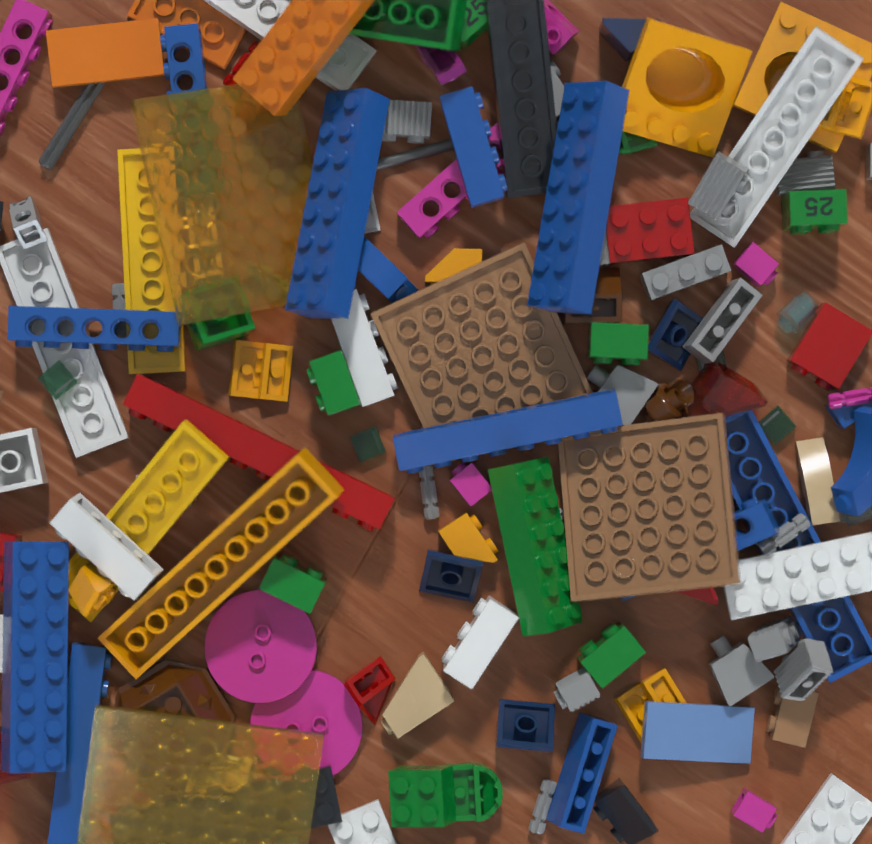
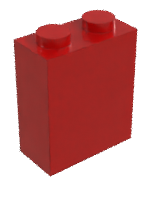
M826 302L821 303L788 357L787 362L792 364L790 369L805 377L806 374H809L816 378L814 383L824 390L829 391L831 388L834 390L839 389L871 337L872 330Z

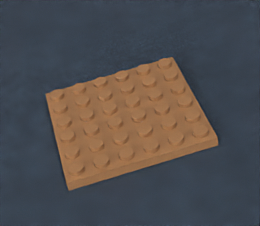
M525 242L370 313L423 428L593 393L557 312H548L527 306L534 262Z
M716 413L617 426L618 430L615 432L601 434V430L589 432V437L582 439H573V435L562 437V442L558 443L571 602L741 584L725 414Z

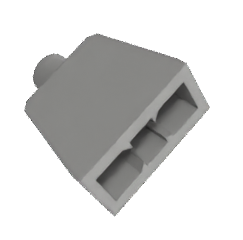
M595 365L587 376L589 381L599 387L597 392L610 389L616 390L622 426L632 424L658 386L656 382L619 365H615L610 373Z
M724 634L710 642L717 657L709 661L708 664L723 699L728 706H732L775 678L761 661H755L752 651L743 642L740 641L731 646Z

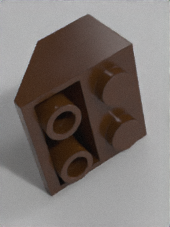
M599 268L591 314L563 313L564 324H590L591 322L622 323L620 269Z

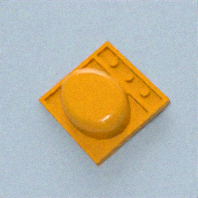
M780 2L733 106L756 116L816 26L864 58L853 74V77L868 81L872 76V43ZM818 126L808 141L836 153L844 134Z
M647 17L622 85L623 88L629 90L622 131L713 158L753 51Z

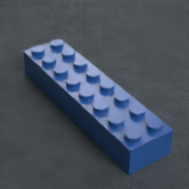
M607 81L565 83L527 306L558 313L591 314L629 95V90Z
M359 88L328 91L326 94L285 308L287 311L309 319H349L390 100L370 89Z
M4 542L1 771L7 773L66 771L69 542Z

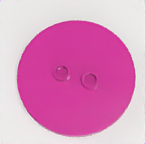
M262 590L249 591L227 601L213 616L205 636V658L213 678L227 693L247 702L269 703L291 695L307 680L316 661L317 636L313 623L305 611Z
M312 670L304 684L291 695L274 702L255 703L250 721L251 739L258 756L270 770L279 776L331 765L333 775L337 774L354 757L361 741L363 729L361 710L343 682L328 673L318 670Z

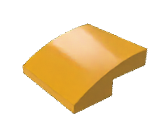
M852 76L818 126L862 140L872 110V81Z
M234 340L228 396L288 402L294 346Z
M666 668L647 677L614 698L641 744L645 701L687 703Z

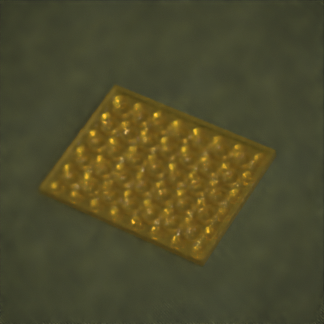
M239 84L132 100L131 107L178 326L286 306L313 167L299 99L288 114L283 116H273Z
M96 705L77 844H309L324 734Z

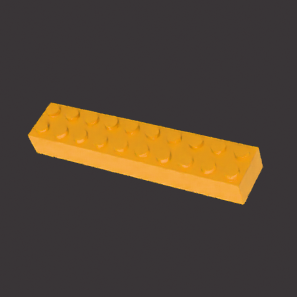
M305 447L107 628L98 639L127 671L137 679L333 502L344 489Z

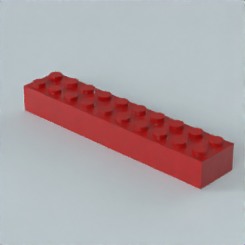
M137 374L122 404L129 407L127 413L141 420H146L149 417L154 420L153 426L166 432H171L172 429L177 430L181 423L187 419L225 454L231 457L229 461L231 464L242 469H247L250 466L257 470L256 476L266 481H269L300 452L142 374ZM318 460L344 489L329 504L333 507L332 513L344 519H347L349 515L359 519L357 525L371 532L374 527L380 530L395 497Z

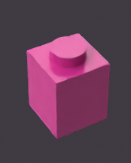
M753 242L749 244L732 266L756 287H759L763 283L768 285L778 274L775 268L779 263Z
M462 462L451 471L453 475L450 479L451 483L470 506L474 505L492 490L491 486L472 462L468 465Z
M745 787L730 810L733 816L762 833L765 828L770 829L777 818V814H775L777 808L773 804Z

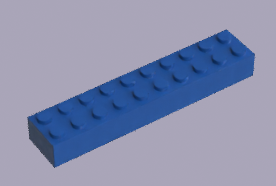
M745 405L726 415L725 422L732 496L736 510L742 509L740 504L756 497L757 501L766 499L779 528L788 521L789 523L793 522L792 519L800 513L804 514L809 520L750 405ZM741 518L747 531L751 529L750 522L745 518ZM810 522L809 528L803 532H797L798 536L781 548L776 547V551L810 545L821 541ZM759 542L754 543L759 554L762 555L763 553L758 546ZM849 596L788 608L792 618L799 626L803 639H813L825 643L833 673L827 676L826 681L831 683L872 661V639Z

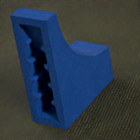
M859 406L854 410L856 432L852 455L844 473L830 487L836 511L858 517L872 506V408Z

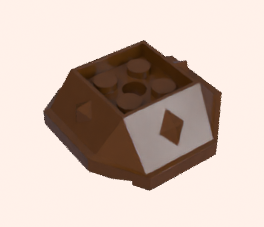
M166 659L143 673L137 679L117 689L110 728L140 776L177 786L226 755L236 714L208 668ZM166 716H173L177 720L176 730H169L165 727L164 719Z

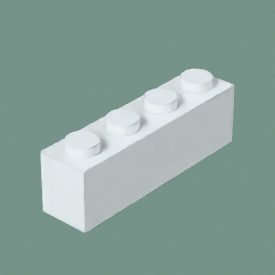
M355 289L349 319L331 320L362 407L395 396L393 390L398 389L393 373L387 374L384 364L388 362L383 346L378 348L374 337L379 336L374 320L368 322L365 311L370 309L365 294L359 295L357 289Z
M81 493L72 497L50 522L55 528V532L61 538L68 540L76 547V551L80 556L89 559L97 566V570L102 576L110 578L124 596L131 597L133 600L143 594L164 570Z

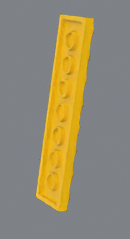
M174 147L119 149L117 152L125 309L182 313L177 300L182 294ZM183 314L181 347H174V352H158L157 346H146L145 351L128 350L130 375L186 372ZM126 323L127 336H128V335L130 334L131 329H130L129 324ZM154 323L147 325L145 336L148 339L156 338L159 334L158 326Z
M186 419L106 517L149 555L229 459V456ZM78 552L69 560L68 589L81 567L90 561L80 556ZM115 585L114 588L117 589V592H118V591H119L118 586ZM68 591V603L82 614ZM107 603L104 604L100 611L94 610L88 616H83L90 622L94 621L107 606Z

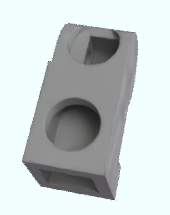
M31 196L21 202L9 204L12 226L23 249L47 241L39 211Z

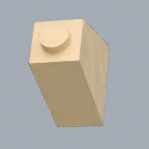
M424 652L418 655L382 714L385 718L381 721L382 725L389 735L394 733L397 738H400L454 702V697Z

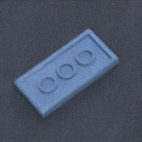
M645 701L641 758L750 764L755 708L750 706Z

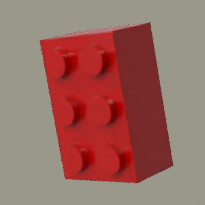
M688 197L609 206L606 224L609 265L693 255L694 245Z

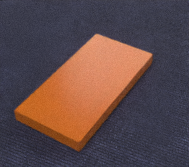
M135 0L126 16L133 21L158 18L161 35L165 34L164 27L198 23L201 27L204 60L226 71L247 32L246 29L203 0Z
M159 19L46 30L52 87L58 88L165 76Z

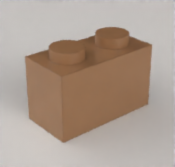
M776 688L773 697V704L776 705L774 716L770 715L768 718L766 731L769 732V737L772 740L805 748L819 693L813 691L809 697L805 698L806 700L798 701L783 699L780 696L782 694L779 692L780 688Z

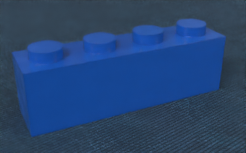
M472 86L441 95L439 97L470 207L473 208L504 199L503 192L508 190L504 175H498L495 164H499L500 161L496 147L490 148L487 137L492 136L488 120L482 121L479 111L484 109L480 92L474 93Z
M579 712L546 820L560 828L585 833L618 725L605 719Z

